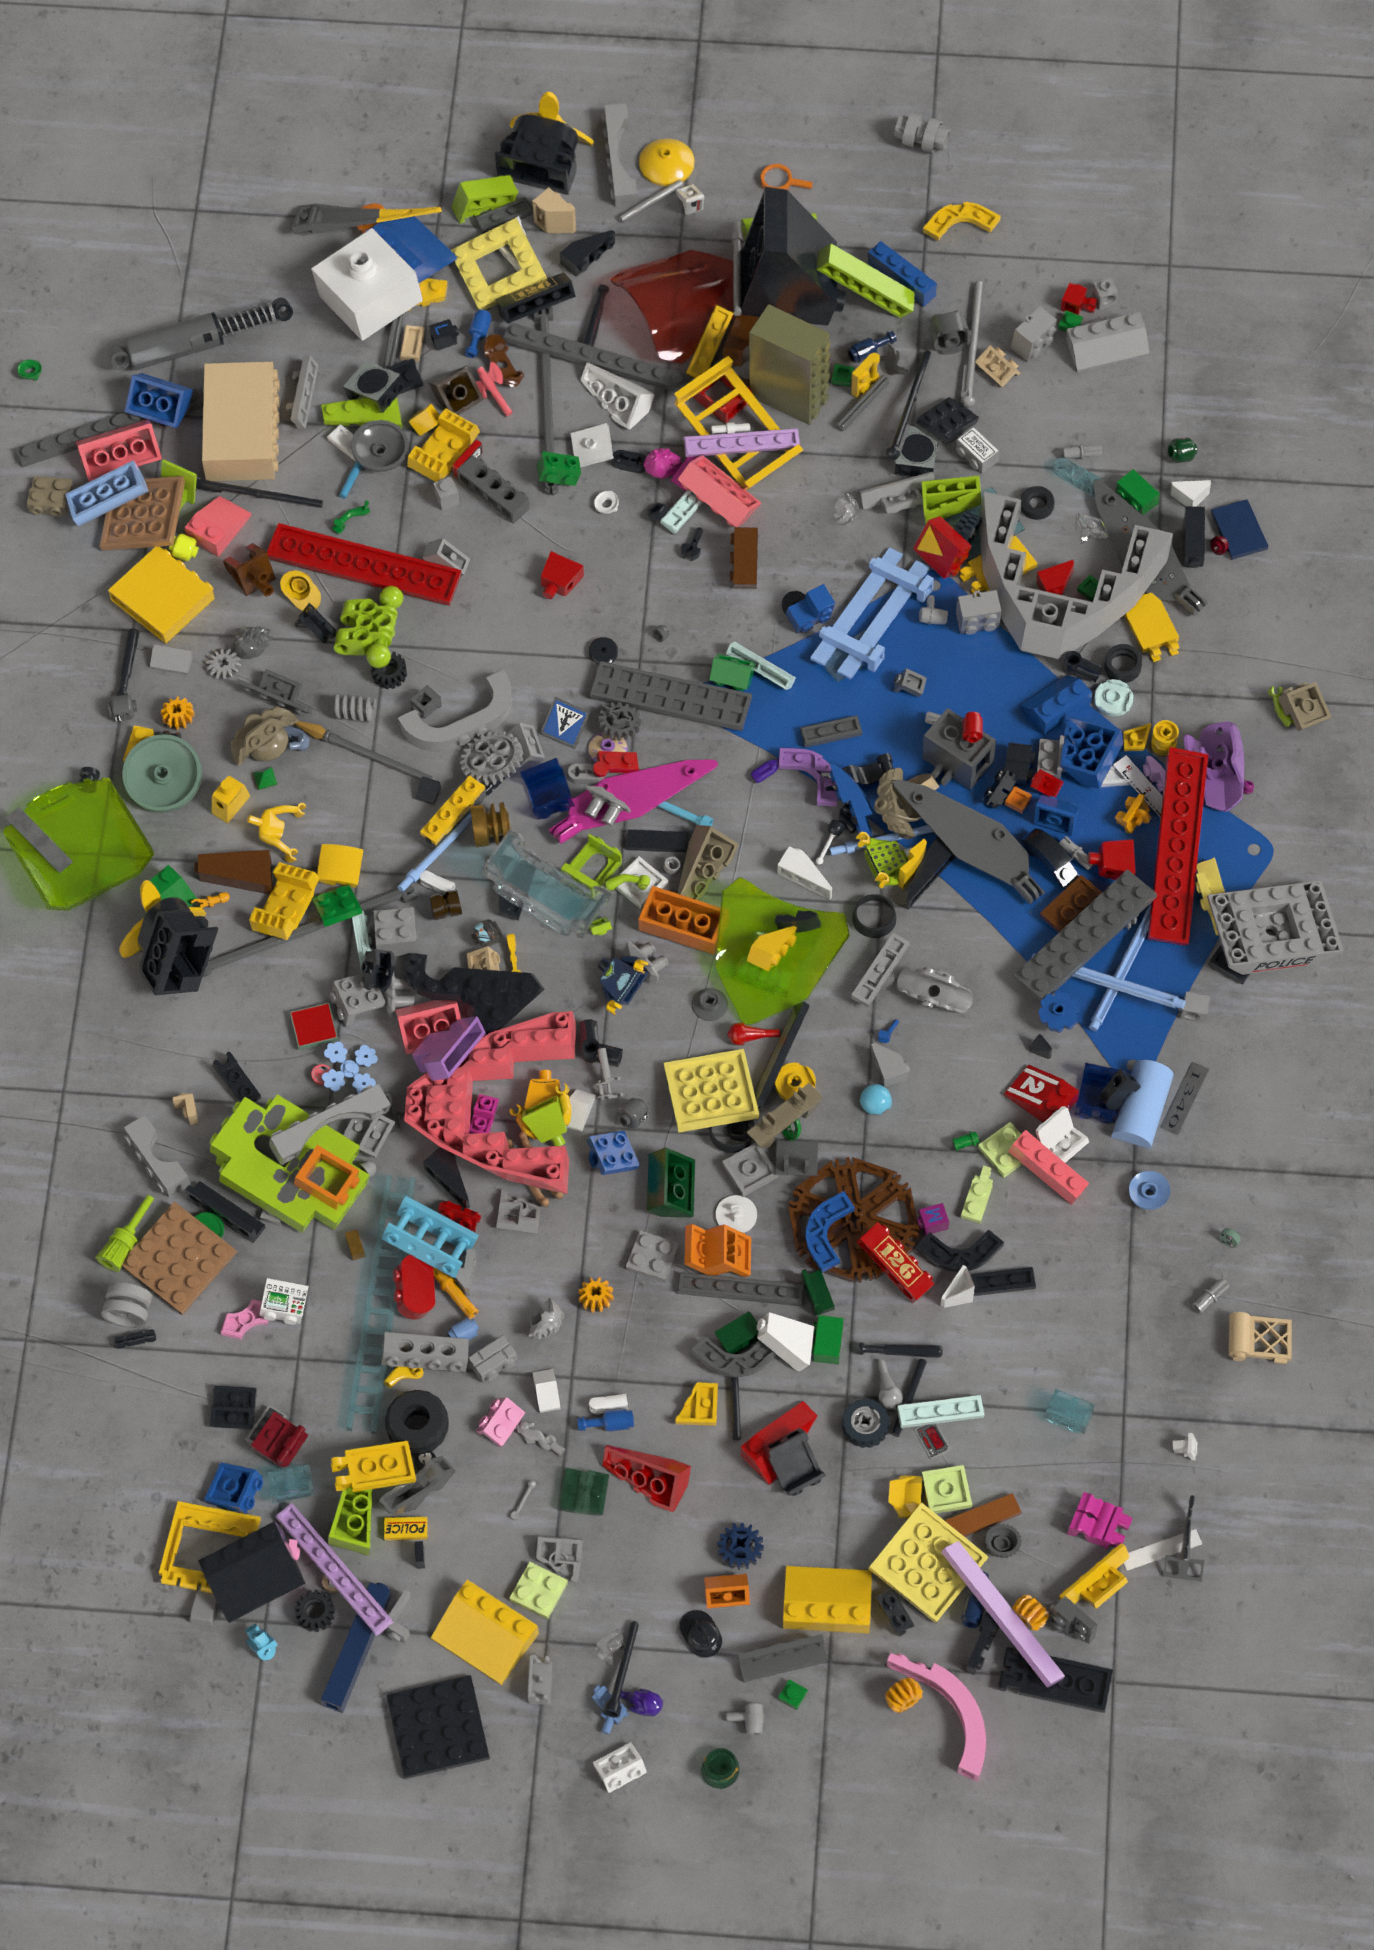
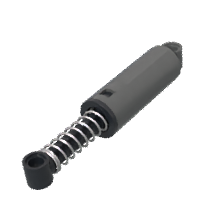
M281 297L275 299L272 304L267 303L265 307L260 305L258 309L252 307L251 311L237 312L235 316L230 314L228 318L223 316L221 320L217 319L215 312H211L124 338L125 347L120 345L113 346L109 350L108 357L114 368L122 370L127 368L130 363L132 369L136 371L224 345L222 335L226 337L228 333L234 334V331L239 330L241 333V329L246 328L248 330V327L251 326L255 328V325L258 324L263 326V323L268 322L270 324V321L272 323L276 322V320L288 321L293 315V309L288 300ZM281 307H286L283 312H278ZM123 355L122 359L115 360L116 356Z

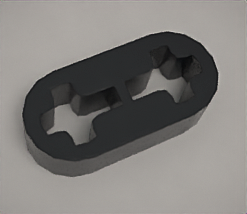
M617 450L613 453L612 464L619 470L643 473L646 471L643 465L646 456L640 453Z

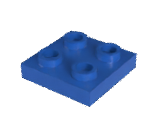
M625 1131L589 1136L587 1139L590 1147L589 1163L593 1168H599L602 1175L637 1170L640 1166Z

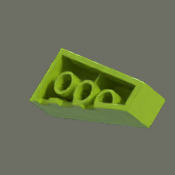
M348 1487L342 1491L328 1538L329 1545L369 1556L372 1489L352 1492V1488Z

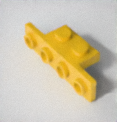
M1121 1543L1112 1549L1107 1556L1097 1562L1094 1567L1082 1575L1069 1588L1065 1589L1059 1595V1599L1061 1600L1066 1596L1076 1604L1083 1598L1097 1609L1128 1582L1127 1578L1117 1570L1119 1566L1129 1559L1126 1546Z

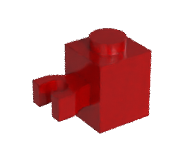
M1069 283L1062 298L1061 311H1069L1079 315L1083 308L1088 312L1094 313L1097 299L1086 298L1087 288L1082 285Z

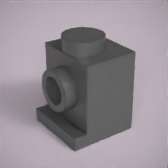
M428 685L410 699L411 711L416 710L418 715H421L424 719L437 708L442 707L441 696Z

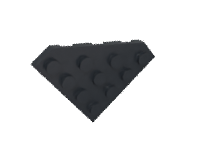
M453 967L440 979L441 981L462 982L460 1001H457L458 1007L466 1018L478 1016L486 1032L484 1036L502 1029L545 990L534 974L526 972Z

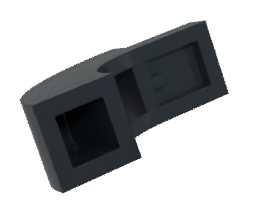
M1035 828L1020 839L1029 855L1037 857L1047 866L1061 888H1065L1079 877L1070 863L1072 859L1068 853L1045 831Z

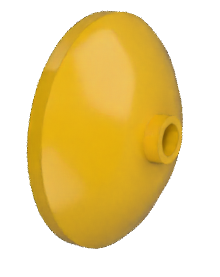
M669 138L659 139L651 142L642 150L639 157V168L642 175L651 183L660 186H670L678 180L685 181L691 175L694 169V155L691 149L681 141Z

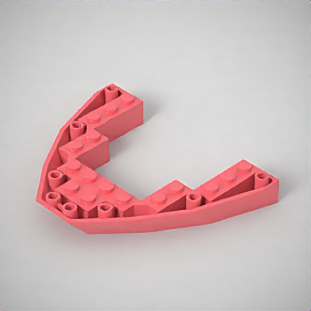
M573 1011L552 1012L489 1033L481 1038L448 1079L431 1080L426 1072L407 1087L404 1121L439 1147L505 1180L567 1194L569 1157L565 1146L509 1149L505 1132L469 1134L473 1081L513 1079L514 1062L575 1059L576 1022Z

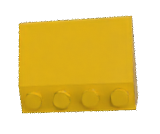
M786 1566L783 1629L869 1634L872 1571Z
M466 1580L450 1603L431 1639L502 1686L538 1636L539 1631L538 1625L471 1581Z

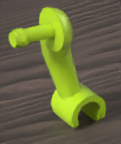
M1271 686L1268 689V694L1273 697L1275 711L1283 724L1289 727L1290 723L1294 724V721L1290 715H1285L1278 700L1283 689L1278 687L1275 694L1274 686Z
M621 874L608 879L605 882V890H614L625 882L637 883L639 889L645 890L650 884V878L647 875Z

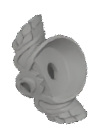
M906 967L902 970L897 980L898 991L921 1000V1005L928 1008L937 1006L949 1011L965 1013L973 1002L972 992L955 982V977L944 970H934L928 967H924V969ZM933 985L940 988V993L936 997L928 994V989Z

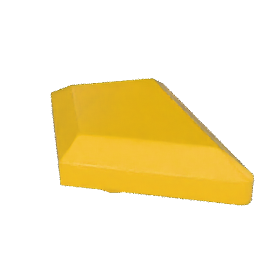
M1151 723L1123 732L1124 751H1144Z

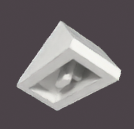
M1211 480L1172 482L1171 496L1184 506H1197L1209 495Z
M576 1089L569 1097L572 1114L571 1122L567 1128L582 1132L596 1095Z
M554 1370L533 1372L540 1413L561 1409Z

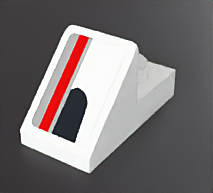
M694 184L676 189L677 197L683 202L686 215L703 210L704 195Z

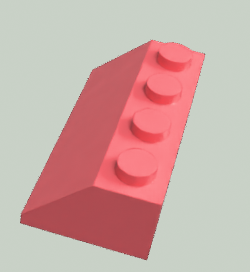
M148 419L75 442L89 482L133 460L139 467L162 459L152 424Z
M703 455L691 461L678 478L686 490H691L695 493L698 500L703 503L706 502L711 506V510L714 513L722 515L732 527L743 525L761 505L759 500Z

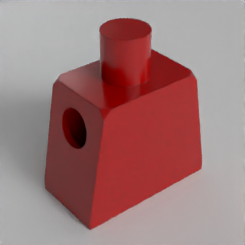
M551 551L541 574V586L545 588L542 593L543 596L550 600L553 599L556 593L567 596L583 578L584 565Z
M1134 841L1103 842L1098 849V853H1088V864L1098 865L1099 875L1105 878L1116 880L1127 869L1135 875Z

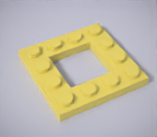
M517 218L451 250L457 256L455 263L478 309L486 310L497 305L495 299L547 279ZM509 244L522 270L488 286L475 260Z

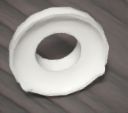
M604 491L596 496L594 505L600 513L610 514L618 510L619 499L613 491ZM611 500L612 505L605 508L602 506L603 502Z

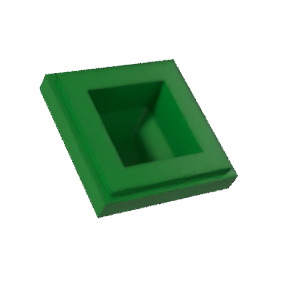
M272 767L253 772L258 790L278 785Z

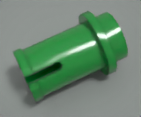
M969 1131V1134L952 1138L956 1151L971 1145L975 1147L976 1144L980 1143L976 1131Z

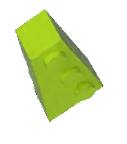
M510 175L460 182L451 208L459 224L465 222V218L474 215L477 217L482 212L490 209L492 211L514 202L518 195V190Z
M979 476L922 481L925 524L930 519L939 516L946 519L981 505L982 495Z

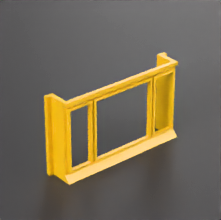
M729 356L674 393L676 397L675 405L700 436L710 435L700 421L738 394H740L768 431L781 430L731 368L733 361ZM724 375L735 389L695 417L685 402ZM798 444L790 450H784L785 454L748 480L744 479L737 468L760 452L747 453L734 463L725 454L715 456L734 480L747 491V489H750L801 453L803 449Z

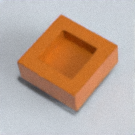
M1014 786L1005 801V805L1023 813L1032 799V795Z

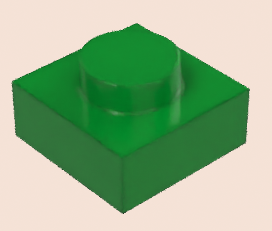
M1065 311L1058 329L1067 332L1069 328L1081 326L1083 316Z
M835 364L831 384L850 387L854 367Z
M1089 574L1077 587V592L1092 602L1099 581Z
M789 1679L778 1700L798 1710L808 1693V1689Z

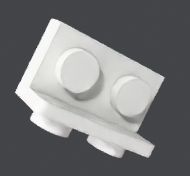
M631 1742L593 1762L594 1768L603 1780L609 1793L647 1772L641 1756Z

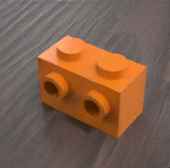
M747 1574L704 1577L707 1608L750 1605Z

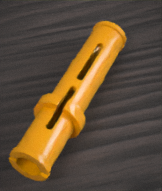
M434 1267V1278L441 1285L442 1291L448 1293L469 1319L475 1317L474 1313L478 1314L479 1310L476 1309L457 1286L456 1280Z

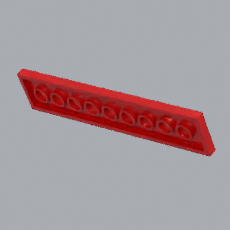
M278 523L267 550L270 560L382 589L388 586L398 587L405 595L448 606L451 604L462 575V570L281 523Z
M1170 747L1167 752L1153 891L1157 893V897L1151 902L1148 939L1183 946L1189 944L1208 754L1173 747Z

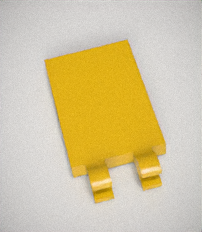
M1016 535L1013 536L1010 549L1026 552V562L1022 574L1024 575L1036 568L1038 563ZM979 555L968 562V567L960 570L962 574L959 576L963 582L968 581L974 576L979 580L971 584L973 588L970 591L973 594L975 591H990L983 574L982 556Z
M1151 592L1142 595L1137 604L1124 615L1142 653L1148 651L1153 662L1161 660L1159 655L1162 653L1159 647L1165 645L1171 656L1179 654L1177 650L1180 649L1177 642L1179 641V635L1162 601Z
M408 1441L345 1450L344 1457L331 1458L332 1472H339L347 1468L349 1474L348 1476L335 1477L336 1491H343L351 1487L352 1492L416 1482Z

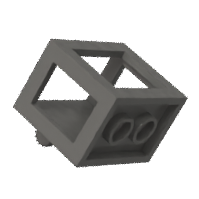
M947 708L924 735L922 759L936 767L931 774L934 779L941 772L945 773L941 780L943 786L951 779H954L971 790L994 763L996 739L983 731V738L976 743L968 742L963 738V718ZM981 760H984L986 763L976 774V766Z

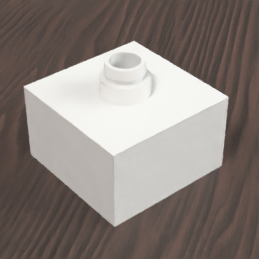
M372 228L311 268L319 297L362 341L423 301L416 272Z

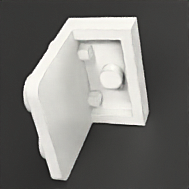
M1065 1106L1055 1111L1051 1117L1044 1123H1041L1036 1129L1038 1141L1065 1163L1089 1143L1088 1137L1073 1127L1069 1110Z

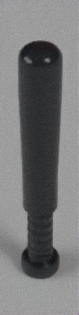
M604 284L598 287L597 303L594 305L583 344L593 347L604 309V300L609 292V287Z
M135 628L128 630L121 670L122 678L120 689L117 691L116 696L128 694L126 691L129 678L131 677L140 634L139 630Z
M859 1342V1355H864V1353H883L885 1355L940 1358L943 1354V1348L940 1345L885 1344L880 1346L864 1345L863 1342Z

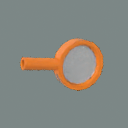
M781 164L768 165L761 173V185L763 188L772 187L788 190L792 185L812 189L813 182L792 178L790 170Z

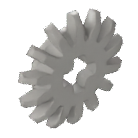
M221 648V654L214 650L216 656H208L212 660L206 661V664H211L206 669H212L210 675L212 676L216 673V679H219L220 675L223 676V680L226 679V675L233 677V671L238 673L235 667H241V664L237 663V661H240V657H235L237 653L233 652L230 654L231 649L224 653V649ZM223 659H226V663L228 665L220 667V663L218 662H222Z

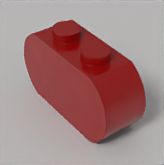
M412 1255L406 1256L393 1271V1281L396 1282L394 1301L397 1302V1310L401 1315L408 1319L417 1320L423 1318L435 1306L433 1266Z

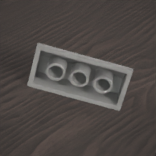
M1140 312L1067 329L1066 344L1077 372L1150 355L1146 328Z

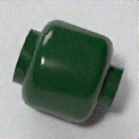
M1189 437L1173 439L1167 449L1169 458L1175 463L1191 462L1198 451L1197 445Z

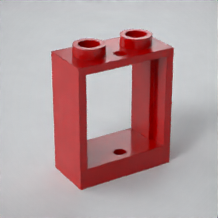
M724 375L697 393L693 398L707 409L716 402L708 397L705 392L719 380L733 391L735 388ZM738 394L726 405L714 411L713 414L726 424L748 404Z

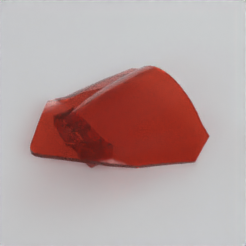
M688 250L669 258L623 269L610 279L615 286L624 289L639 307L649 328L659 359L683 364L697 349L716 305L733 313L730 322L735 318L734 261L696 250Z

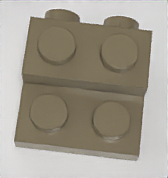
M34 476L27 501L29 513L67 516L69 505L65 494L72 490V479Z
M1306 681L1297 685L1296 690H1293L1292 687L1281 692L1282 696L1278 698L1285 715H1291L1298 732L1332 718L1316 682L1308 685Z

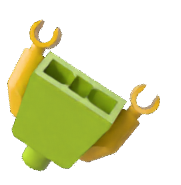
M564 1083L565 1090L562 1092L559 1091L558 1085L555 1087L560 1097L558 1095L553 1096L524 1110L523 1106L516 1104L519 1108L516 1114L512 1108L510 1109V1114L517 1117L516 1121L521 1131L525 1132L527 1136L534 1140L538 1139L541 1143L551 1140L554 1146L565 1144L562 1134L567 1131L572 1114L570 1098L567 1095L569 1087L566 1083Z

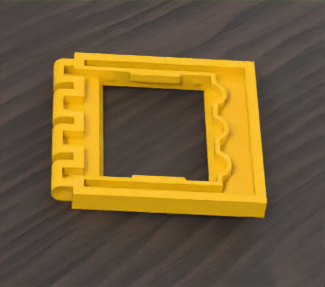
M178 1501L159 1570V1576H162L161 1584L177 1586L179 1579L181 1580L180 1587L197 1590L199 1584H202L201 1591L213 1593L203 1571L173 1566L179 1549L183 1527L187 1526L244 1537L259 1529L261 1517Z

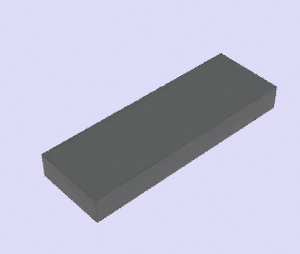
M526 197L475 217V222L481 233L484 234L518 216L521 220L533 215V209Z
M858 715L801 727L800 733L806 748L862 736V729Z

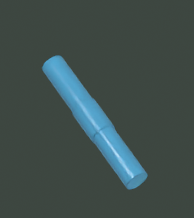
M357 461L339 494L343 499H346L362 467Z

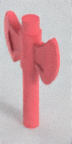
M494 362L490 363L488 373L483 367L478 368L476 372L481 380L477 381L476 384L483 398H487V390L490 391L507 417L510 416L513 412L495 385V382L503 384L500 368Z

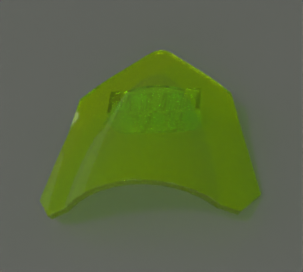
M738 877L722 890L715 968L740 1020L745 1025L756 1024L809 998L850 936L846 915L839 912L812 910L785 902L764 892L742 877ZM798 910H810L817 913L821 927L811 931L795 933L797 939L792 947L789 946L784 957L781 956L777 966L773 965L769 971H766L747 961L751 946L759 936L778 931L775 923L777 915L796 917Z

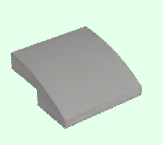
M383 1115L371 1121L351 1119L343 1135L360 1146L359 1152L376 1158L395 1121Z

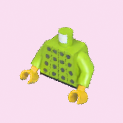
M860 832L856 836V839H860L857 843L858 847L866 846L864 857L879 888H884L885 885H898L899 870L907 863L909 850L912 848L909 847L901 850L896 841L890 842L869 837L866 832Z

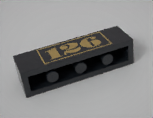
M562 272L495 300L500 316L508 324L574 298L576 295L572 280Z

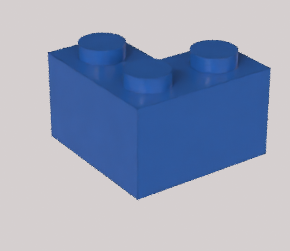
M822 584L808 591L805 599L788 607L786 615L797 634L801 631L805 633L814 627L813 625L819 622L823 624L830 619L835 601L826 586Z

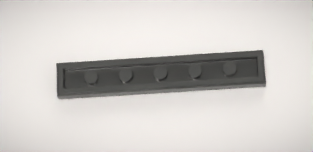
M680 1272L677 1294L802 1306L804 1284Z

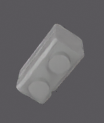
M504 1335L468 1357L470 1367L482 1383L486 1380H494L500 1371L511 1369L518 1360L515 1350Z

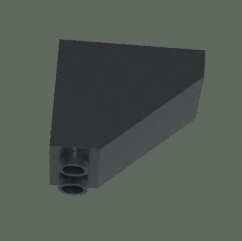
M764 188L741 249V315L760 317L769 304L807 323L828 326L834 311H843L845 290L837 289V281L816 270L818 251L830 243L837 246V241L786 189Z

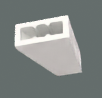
M770 1312L759 1319L757 1330L758 1339L797 1371H801L810 1365L814 1326Z

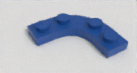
M844 1191L820 1204L811 1214L807 1224V1248L822 1273L840 1264V1259L828 1241V1229L835 1221L855 1211V1207Z

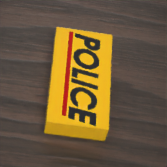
M384 1518L385 1541L428 1540V1518Z

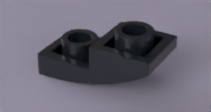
M798 910L796 917L777 915L775 918L778 930L795 926L797 927L795 933H800L821 927L817 913L810 910Z

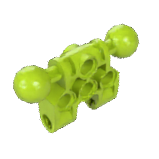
M388 586L381 591L379 602L382 606H378L372 599H351L343 603L340 620L345 625L355 627L343 628L337 631L334 643V650L342 655L367 654V661L375 668H382L389 664L391 652L388 647L391 645L392 638L395 635V625L398 616L396 609L403 603V593L398 587Z

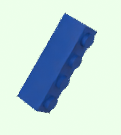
M882 241L868 252V265L915 292L914 301L922 307L926 306L936 296L937 283Z

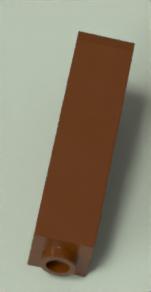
M749 315L736 316L723 351V359L729 356L733 361L732 366L741 367L750 359L749 332L760 317Z
M270 850L198 854V862H194L195 874H199L201 882L264 894H271L273 890Z

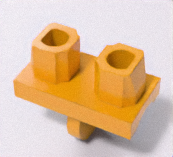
M1139 793L1137 798L1129 796L1125 801V807L1128 809L1127 813L1119 811L1115 816L1117 823L1124 826L1126 833L1132 834L1137 825L1140 826L1142 822L1149 823L1151 820V816L1148 814L1150 809L1144 801L1145 795Z

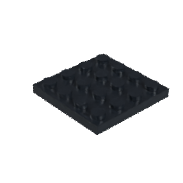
M471 1675L386 1695L404 1779L490 1760Z

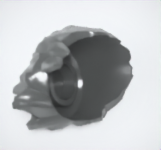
M252 626L240 630L234 640L237 655L244 659L260 656L264 652V648L268 647L273 639L272 636H269L270 630H265V627Z

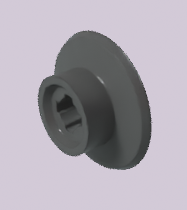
M707 988L699 991L694 996L692 1009L700 1019L715 1021L723 1017L727 1012L728 1000L721 991ZM710 1000L713 1002V1004L710 1005L707 1003V1001Z

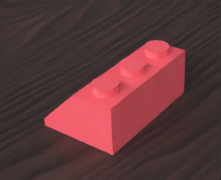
M433 1000L395 1009L406 1055L414 1053L429 1034L448 1031L454 1022L461 1019L457 1001Z

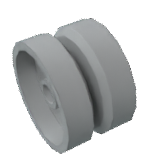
M129 1283L109 1284L105 1295L107 1301L103 1303L101 1316L106 1321L122 1327H144L148 1318L147 1310L150 1308L153 1298L152 1294L140 1286Z

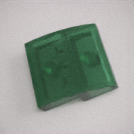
M566 1467L558 1510L602 1516L609 1474L593 1470L584 1472Z

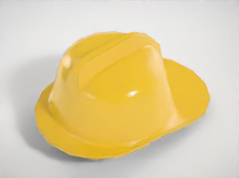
M297 570L288 571L283 575L280 582L281 590L299 610L303 611L308 603H311L316 609L321 602V594L309 575Z

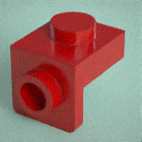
M1039 769L1032 778L1031 787L1056 798L1064 782Z

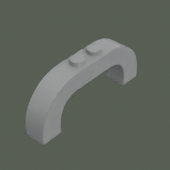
M504 669L486 677L487 688L493 699L485 709L441 728L426 725L419 717L417 711L413 710L398 717L399 728L405 738L420 749L440 752L460 745H466L474 738H480L481 734L485 736L489 731L499 727L508 717L512 707L511 684Z

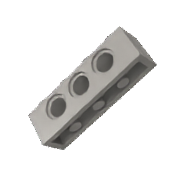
M385 1332L382 1347V1365L466 1372L469 1339Z

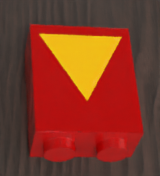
M939 516L927 521L913 550L945 579L950 576L954 577L960 572V566L967 559L971 545Z

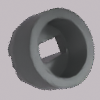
M658 625L652 630L654 638L659 642H663L669 636V630L666 629V625Z

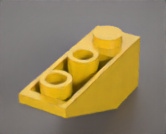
M791 926L759 936L751 946L747 961L766 971H769L773 965L777 966L781 956L784 957L789 946L792 947L797 939V936H795L797 927Z

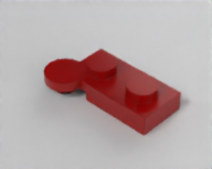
M599 751L597 753L598 762L593 766V773L598 777H604L608 772L631 773L639 770L637 752Z

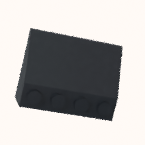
M275 1521L198 1560L205 1579L228 1623L306 1584L285 1534Z

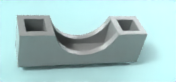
M146 1115L124 1127L126 1133L124 1136L125 1141L129 1146H134L136 1149L134 1153L138 1160L146 1163L145 1169L151 1178L155 1176L158 1181L156 1185L161 1193L166 1192L170 1198L190 1185L189 1178L178 1161L164 1162L152 1154L153 1145L158 1137L155 1128Z

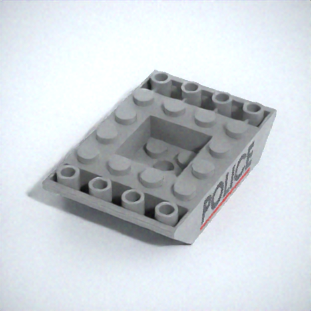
M1322 881L1207 896L1228 967L1242 975L1319 965L1344 951ZM1266 929L1273 930L1275 932V936H1270L1269 934H1267Z

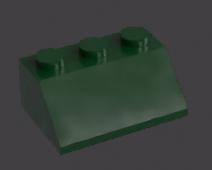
M666 1147L648 1154L647 1211L660 1217H694L695 1159Z

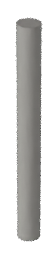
M682 181L674 182L619 216L620 221L624 223L676 191V189L683 186Z

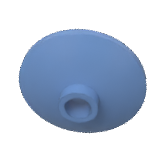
M1144 1171L1137 1174L1130 1182V1198L1142 1209H1158L1164 1206L1170 1197L1171 1189L1169 1182L1160 1173ZM1151 1191L1153 1195H1146L1145 1192Z

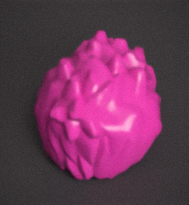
M656 448L646 456L643 465L648 474L665 479L670 477V475H675L682 464L680 461L682 458L672 453L669 448Z

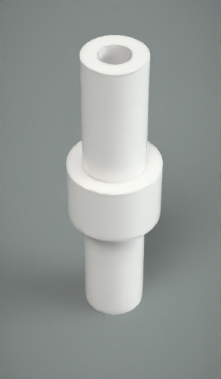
M730 422L726 423V425L711 426V433L730 434L739 431H750V423L735 424Z

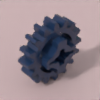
M741 1522L740 1527L733 1523V1529L725 1528L726 1535L720 1533L721 1541L717 1542V1547L721 1549L718 1550L719 1556L724 1555L722 1562L729 1561L730 1568L736 1564L738 1570L741 1569V1565L749 1569V1563L756 1565V1558H762L760 1551H764V1545L761 1544L763 1537H758V1529L752 1531L751 1524L745 1528L743 1522ZM728 1540L730 1541V1544H731V1546L729 1547V1550H727V1548H726V1545H727ZM754 1542L755 1549L752 1552L750 1546H752V1543Z

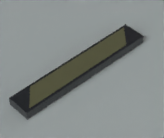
M805 1001L794 1005L754 1091L758 1109L764 1107L810 1007Z

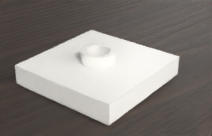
M607 423L571 433L574 456L579 457L580 467L613 459Z

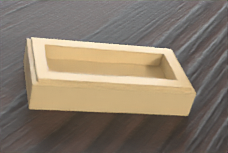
M406 325L400 360L414 358L415 362H419L425 327Z

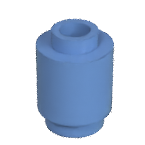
M467 1317L451 1326L450 1330L447 1331V1335L450 1338L471 1340L478 1336L477 1331L479 1327L474 1319L470 1320Z

